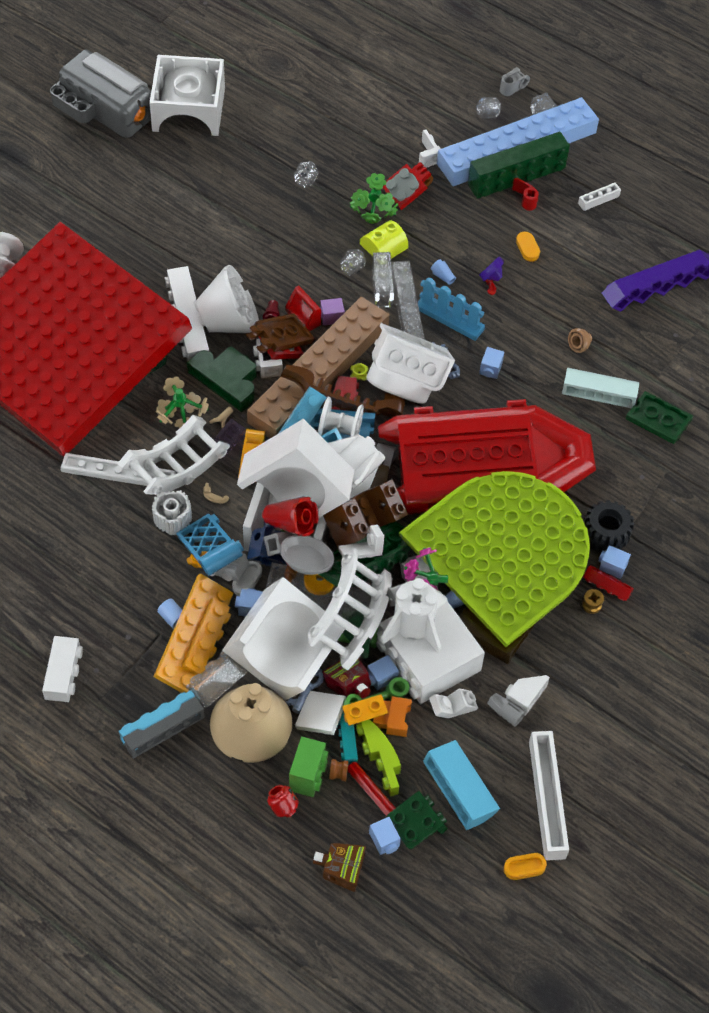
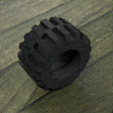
M606 500L605 503L599 501L597 505L593 504L591 509L589 508L584 524L588 530L590 547L594 546L595 550L598 551L600 549L606 552L609 545L620 550L627 545L634 527V518L630 516L631 512L629 509L625 510L626 506L623 504L620 506L616 501L611 503L610 500ZM600 524H612L616 527V530L604 529Z

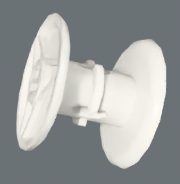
M0 232V278L15 265L12 261L19 258L24 251L23 243L17 237L5 232Z
M328 396L322 410L318 434L321 436L327 430L331 431L337 428L340 434L351 435L350 437L358 435L361 428L364 405L361 404L358 407L355 417L345 415L343 412L339 414L331 412L332 400Z

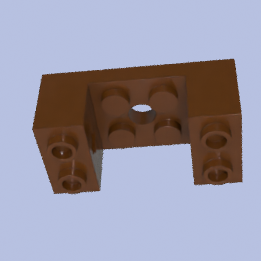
M391 479L350 498L349 501L324 514L323 517L337 548H339L341 545L352 544L367 537L370 525L378 524L381 527L403 518L408 513Z

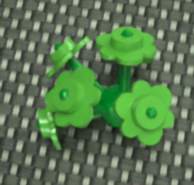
M373 173L371 177L366 179V182L372 189L370 193L366 190L358 189L351 197L350 208H353L354 211L357 210L359 214L361 212L358 206L365 209L370 201L372 202L371 213L366 212L361 216L370 224L378 223L381 220V217L374 213L375 206H378L380 211H389L384 216L385 218L388 215L390 217L396 215L398 211L396 208L398 203L392 208V205L395 203L394 199H392V194H382L381 192L383 186L386 185L383 174L377 175Z

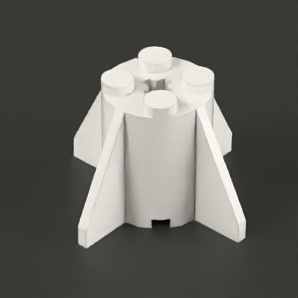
M358 434L329 442L328 444L354 469L350 498L368 490L378 467L385 460V456L375 448L374 440L369 436L364 438Z
M420 578L389 589L388 595L395 602L394 617L381 636L380 642L384 644L398 634L405 638H415V640L425 637L432 647L439 652L441 644L434 624L436 609L447 603L448 598Z

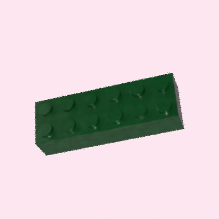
M559 131L471 161L468 186L478 199L513 187L515 178L527 182L556 171H561L566 168L570 144Z

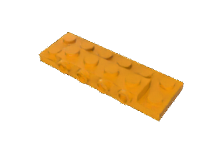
M201 573L197 575L153 676L154 678L181 693L193 691L198 677L207 673L210 667L207 664L208 659L212 658L216 653L217 648L214 645L216 641L221 639L224 633L221 628L231 617V614L228 613L230 609L228 605L233 592Z

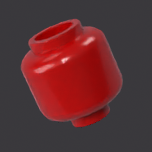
M277 785L272 788L267 799L268 805L278 817L292 816L299 804L298 798L289 786Z

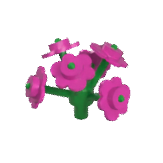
M424 547L423 550L419 551L420 555L416 556V558L425 557L430 572L420 571L418 568L419 562L416 559H411L404 567L406 581H412L417 575L427 577V580H423L438 590L436 587L438 583H448V575H438V572L434 571L429 555L436 553L437 549L431 550V547Z

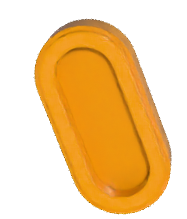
M520 232L517 235L516 244L523 258L530 262L536 261L539 258L540 249L533 235L529 232Z
M539 853L510 857L504 864V873L512 880L539 876L544 873L547 862L544 856Z

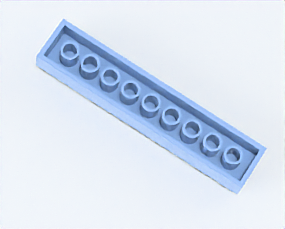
M581 97L438 150L437 165L454 187L468 181L471 161L559 131L568 143L595 134L599 118Z

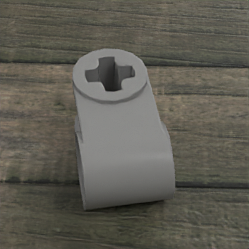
M518 67L514 68L502 76L500 93L504 96H511L518 90L525 88L530 81V77L520 72Z

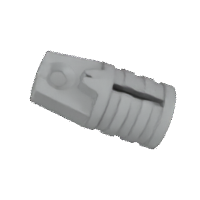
M497 693L493 694L487 703L499 716H502L503 719L507 720L514 727L520 723L526 713L510 700Z

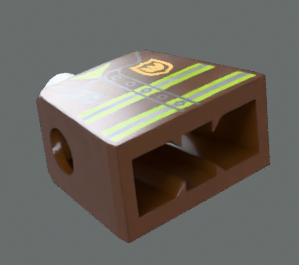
M331 843L328 854L315 852L313 864L324 867L323 878L355 892L365 857L366 846Z

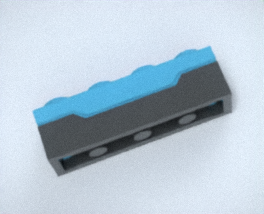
M192 690L187 693H180L171 702H165L155 711L143 714L139 720L124 725L119 730L120 739L134 759L205 718L204 708Z

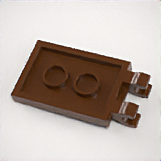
M295 314L256 321L250 327L252 332L246 333L249 340H254L258 336L261 338L260 342L262 345L256 347L260 353H264L270 348L276 352L312 344L315 340L314 336Z

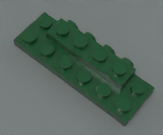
M396 521L380 527L384 534L382 555L371 558H359L358 562L376 574H380L384 569L390 571L398 562L404 563L408 559V551L412 549L399 536V532L405 527ZM367 537L355 543L367 542ZM339 549L332 552L334 563L331 569L318 574L336 587L341 576V562L343 558ZM356 570L355 575L364 582L369 579Z

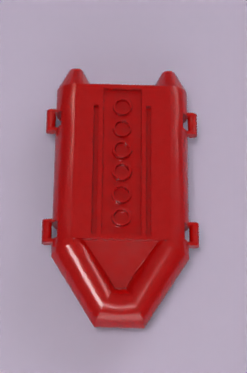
M526 399L507 400V407L434 413L433 406L414 407V414L396 415L378 426L379 438L398 445L402 485L396 489L408 514L425 513L465 482L475 477L480 478L491 475L493 472L509 471L536 476V479L545 483L549 482L561 491L566 492L596 471L591 434L537 405H527Z

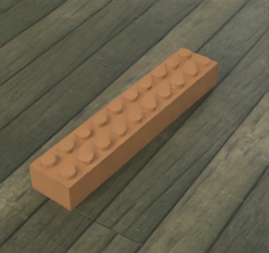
M360 297L293 365L310 370L315 377L314 386L319 378H324L321 389L325 390L328 384L333 385L337 381L338 376H342L379 338L382 332L380 324L383 323L389 326L390 314L365 298ZM280 377L247 410V423L259 431H265L267 437H274L279 433L303 397V391L295 382Z

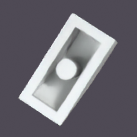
M544 675L518 679L514 685L510 684L506 689V699L520 707L521 710H524L526 712L524 716H526L546 689L550 677Z

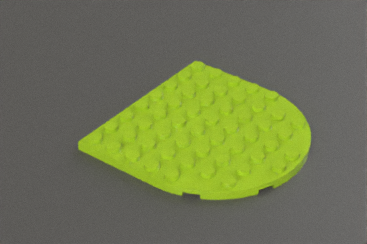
M509 471L493 472L491 475L480 478L475 477L465 482L399 532V536L417 555H420L419 551L423 550L424 547H431V550L437 549L436 553L429 555L434 571L438 572V575H448V583L445 584L505 647L510 645L574 591L585 572L590 550L588 530L581 518V513L574 502L563 491L549 482L545 483L536 479V476ZM421 557V559L428 565L426 558Z

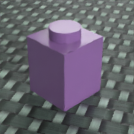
M342 298L320 300L323 325L334 324L345 313Z

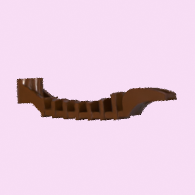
M286 365L280 375L295 382L301 388L303 394L311 386L324 396H329L332 400V407H338L340 410L356 412L358 407L363 404V412L375 413V416L382 414L392 418L403 414L406 399L386 393L384 400L380 401L377 399L373 405H369V398L360 403L361 396H356L354 400H351V393H346L342 397L340 396V389H337L335 393H331V384H328L325 390L321 389L324 378H319L314 386V374L306 368Z

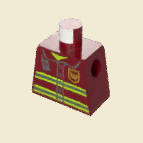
M359 658L349 670L341 666L340 660L323 671L326 686L339 695L347 697L350 694H356L361 698H365L370 694L369 687L371 682L369 673Z

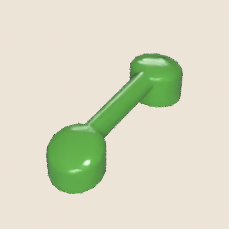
M396 677L390 681L383 692L363 699L356 694L348 695L343 702V706L382 694L383 700H391L392 696L404 698L410 686L406 679Z

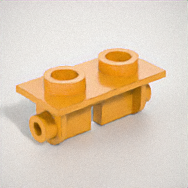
M382 694L342 706L345 722L349 726L388 714Z

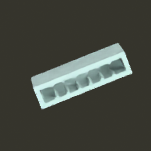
M567 368L562 394L632 408L637 399L639 382Z

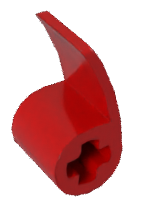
M515 178L512 190L523 194L522 207L528 211L534 210L537 207L539 192L529 183Z

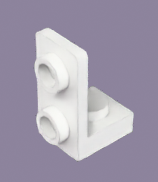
M423 130L422 143L427 150L420 153L419 162L424 167H429L437 164L438 150L441 148L436 145L433 136L427 130Z
M256 339V346H253L254 357L258 356V360H255L256 371H260L261 378L280 376L283 371L282 359L263 361L262 353L256 348L261 345L260 339Z
M378 524L370 525L367 542L339 546V552L344 557L346 553H350L355 548L358 553V559L381 556L384 534Z

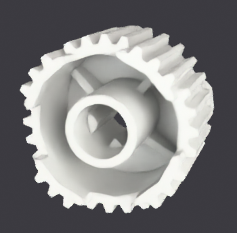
M181 490L176 492L168 491V493L160 491V494L154 497L155 502L152 505L153 520L156 527H159V530L162 529L163 532L166 531L169 535H177L178 531L190 525L189 522L192 520L191 503L185 492L182 493Z

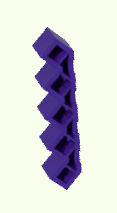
M697 250L615 280L607 285L602 294L610 306L620 312L633 300L643 304L655 292L664 296L676 284L685 288L697 276L707 280L709 278V255L702 250Z

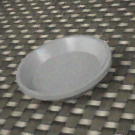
M289 536L284 539L280 547V552L285 562L293 570L302 574L316 575L327 572L334 563V555L331 549L322 541L311 536Z

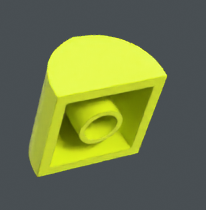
M389 220L361 237L360 245L383 265L408 249V239L403 229L396 222Z

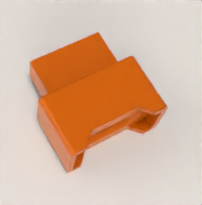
M392 696L391 701L384 700L388 714L374 718L373 723L378 728L387 729L386 734L407 737L408 725L405 722V717L411 711L412 699Z

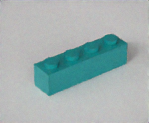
M343 712L338 723L340 725L338 734L342 739L340 741V749H343L341 760L349 761L348 765L353 762H358L354 724L349 726L345 722V714Z

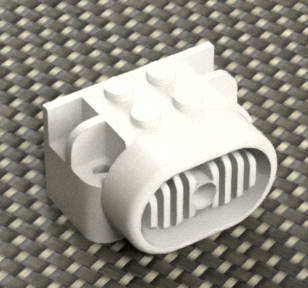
M381 323L380 328L382 332L374 343L375 347L372 352L373 363L367 374V380L375 387L411 402L426 403L431 391H438L444 386L455 359L447 348Z

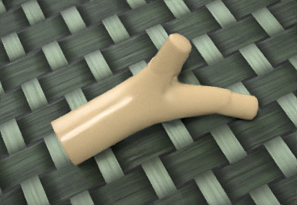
M227 407L218 417L210 420V424L221 422V428L225 429V421L233 413V409Z

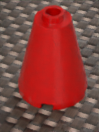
M305 496L272 503L265 506L262 517L266 524L298 536H309L315 530L313 529L314 524L318 523L317 504L312 502L310 497Z

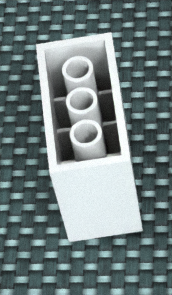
M448 601L436 609L434 624L441 644L439 652L432 647L425 637L415 640V638H405L398 634L382 644L380 638L394 616L382 621L378 626L376 642L380 652H384L386 656L389 655L399 670L398 677L408 681L411 697L414 700L417 699L420 704L428 701L434 694L438 695L480 672L482 669L485 652Z

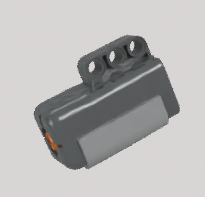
M85 49L61 68L59 81L50 89L53 105L80 123H87L94 118L124 138L132 137L151 120V91L147 83L98 52L92 53Z

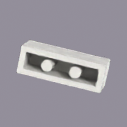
M54 636L42 690L45 700L69 702L70 696L74 695L75 683L73 681L74 677H77L79 673L77 662L78 658L81 659L83 654V647L80 646L78 638Z

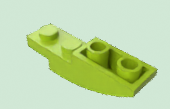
M371 720L359 722V724H356L358 736H362L364 740L362 743L364 754H368L370 761L376 760L378 771H382L384 776L382 778L384 790L389 791L390 797L398 795L399 784L396 775L400 774L401 764L393 746Z

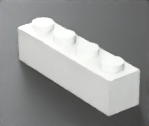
M612 183L580 196L578 204L583 211L619 197L621 189L616 183Z

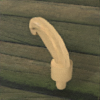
M206 483L203 487L204 497L208 501L223 504L229 500L228 496L222 498L211 493L209 483Z

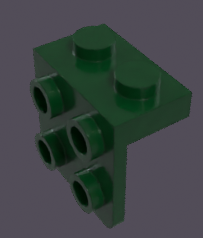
M420 791L416 792L387 815V817H390L399 837L408 849H414L437 830L441 834L448 830L445 825L447 822L446 818L440 811L436 813L433 809L435 805L428 794L424 796Z

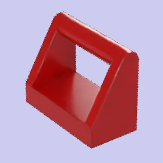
M300 286L295 287L285 306V311L288 314H295L310 332L321 325V308Z

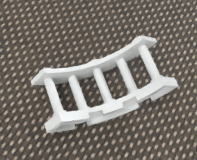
M192 415L176 431V436L170 441L165 439L154 445L153 450L150 451L146 449L128 450L118 462V465L121 469L135 470L148 484L143 491L145 494L157 495L160 494V491L168 492L185 484L189 485L195 478L210 468L218 459L223 458L230 445L221 441L216 443L203 430V426L207 422L201 417ZM195 435H198L211 448L203 458L188 445V441ZM179 449H182L195 462L194 465L186 470L171 456ZM165 460L177 474L166 476L155 463ZM143 468H149L156 477L153 479Z
M355 548L350 553H346L342 558L341 576L338 586L333 592V598L319 622L308 633L310 646L313 647L320 640L340 654L341 666L346 670L350 669L364 651L362 646L368 637L371 639L377 630L389 601V597L386 596L387 590L391 589L392 586L391 573L384 569L381 574H376L358 562V553ZM356 570L372 580V586L355 575ZM352 583L371 596L369 608L348 594ZM344 602L364 615L360 628H357L337 614ZM332 621L354 635L348 646L344 647L324 634Z

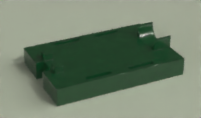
M646 391L638 399V406L634 405L626 415V420L672 444L679 440L682 432L687 429V426L693 419V415Z

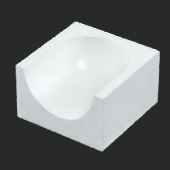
M302 419L244 454L237 485L244 489L252 483L258 482L272 493L277 502L302 496L310 497V500L317 504L319 518L349 501L354 469Z
M282 577L263 591L222 651L284 700H287L306 689L332 650V648L320 640L313 647L309 645V630L319 622L325 610ZM332 621L324 634L337 642L345 629Z

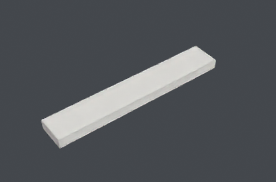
M65 453L61 465V472L148 486L135 470L121 469L118 465L119 461ZM143 468L153 479L156 477L149 468ZM159 468L166 476L176 474V471Z

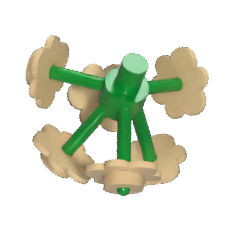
M179 377L167 378L163 389L167 391L168 395H173V400L165 401L160 399L155 412L158 414L157 418L160 423L166 424L168 422L172 424L173 422L168 417H174L176 407H180L182 419L176 420L175 427L180 429L190 419L186 417L184 409H186L187 413H193L194 410L199 409L198 416L201 417L202 413L205 414L209 410V404L206 403V397L203 399L202 404H199L201 402L199 395H195L194 392H190L189 395L183 393L181 388L184 387V381L180 380Z

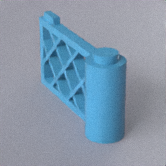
M209 513L176 533L208 576L242 557V551H244L241 543L238 540L236 542L233 539L231 540L218 523L220 521L216 515H210ZM210 522L208 527H202L205 523ZM199 532H205L204 536L197 535ZM211 532H217L216 536L209 535ZM189 533H193L191 537H184ZM219 541H226L221 545H217ZM194 542H200L199 546H193ZM206 542H212L211 545L205 546ZM202 551H208V553L200 557Z

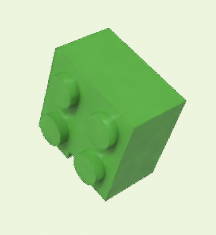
M301 736L289 773V787L293 792L314 797L315 791L320 790L322 772L326 771L328 764L326 743Z

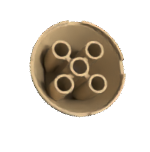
M258 683L247 684L228 692L217 702L210 718V731L216 746L228 757L243 760V762L247 763L261 762L278 754L287 744L292 731V715L289 706L280 695L268 688L262 687Z

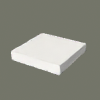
M310 691L295 727L298 730L334 735L343 713L342 706L346 696Z

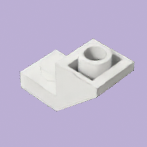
M458 689L449 696L434 694L429 698L435 716L451 718L478 709L475 695L469 690Z

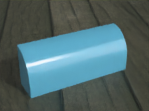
M456 740L428 751L423 762L466 830L482 824L500 809Z

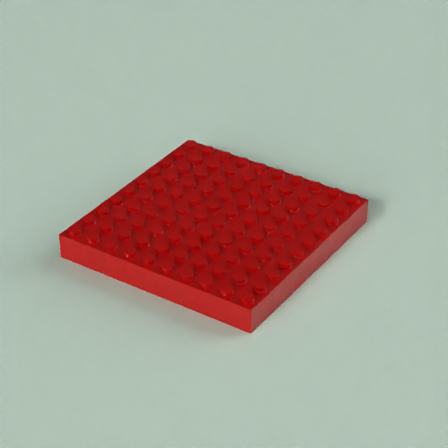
M59 222L0 278V405L64 457L65 453H69L192 330L190 320L186 315L62 222Z

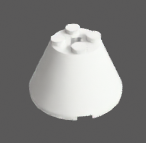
M231 265L225 266L200 297L193 302L196 310L200 313V317H198L202 327L206 326L208 332L250 333L252 332L250 327L256 321H259L251 295L248 290L244 291L241 285L243 280Z

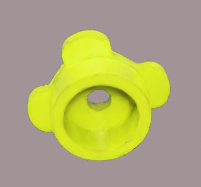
M362 363L351 366L352 374L350 377H355L357 380H367L368 366Z

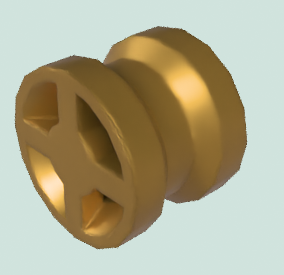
M596 589L588 590L582 602L583 609L590 614L598 613L604 601L603 594Z

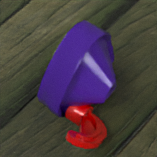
M500 256L479 274L483 282L485 281L489 285L487 292L490 295L496 293V286L493 281L498 282L502 278L504 260Z

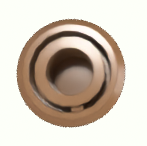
M581 328L572 329L568 335L569 346L576 353L586 351L592 341L591 334Z

